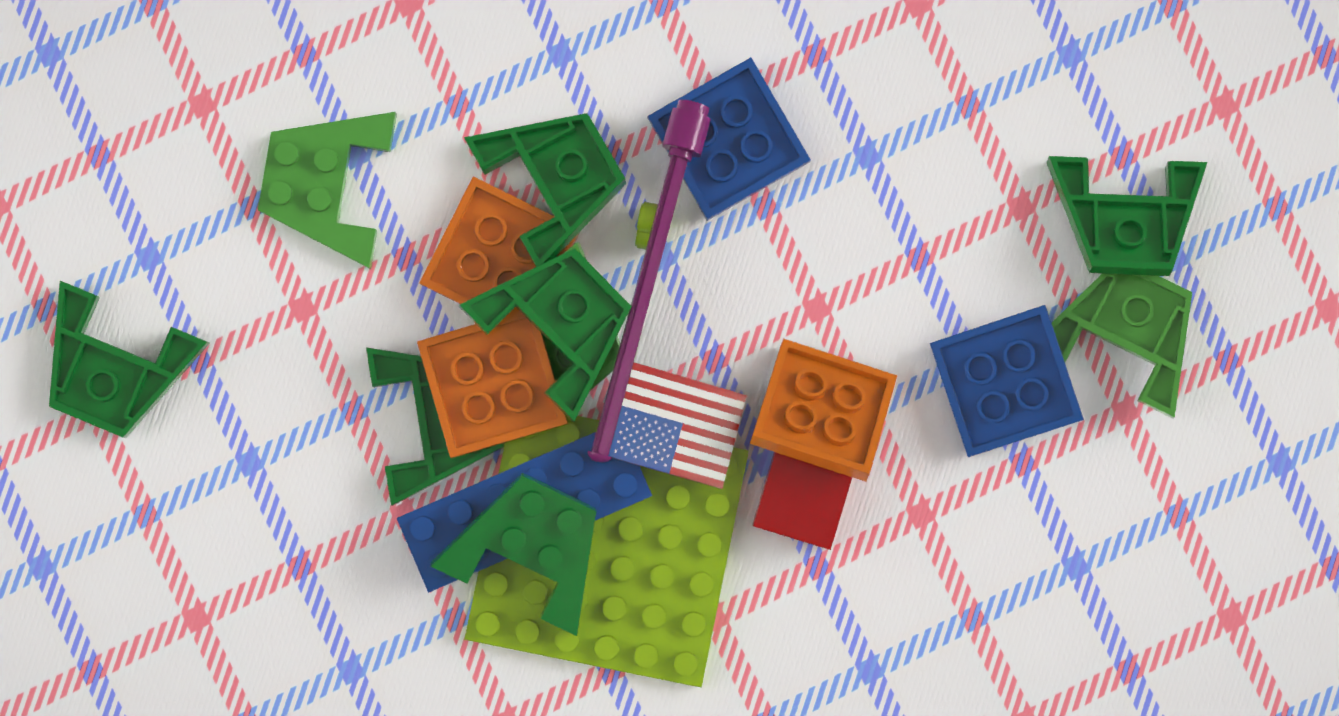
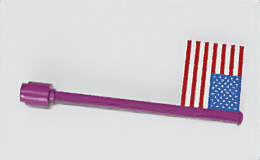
M679 100L677 108H673L662 144L663 148L669 150V166L592 450L587 453L593 461L599 463L608 462L611 458L723 489L747 395L634 362L687 162H691L692 157H701L711 121L708 117L709 107L690 100Z

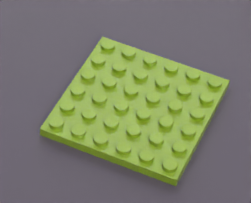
M577 416L575 422H572L567 417V425L506 442L504 444L499 473L596 432L599 420ZM733 447L723 489L640 466L652 496L595 521L577 636L540 618V614L557 582L510 559H506L478 571L464 640L702 688L749 450Z

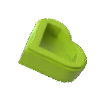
M645 201L641 205L635 246L639 249L646 250L658 206L656 203Z

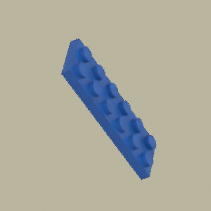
M596 432L402 515L397 518V521L429 593L458 580L432 568L430 563L521 473L527 474L596 509V521L652 496L640 466L614 458L604 463L593 461L587 452L592 450ZM486 548L473 573L507 558Z

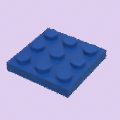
M751 57L647 116L663 144L671 111L673 108H677L679 100H690L709 107L708 117L711 121L701 157H692L691 162H687L683 177L684 183L706 221L811 161Z
M1046 305L930 343L968 457L1084 420Z

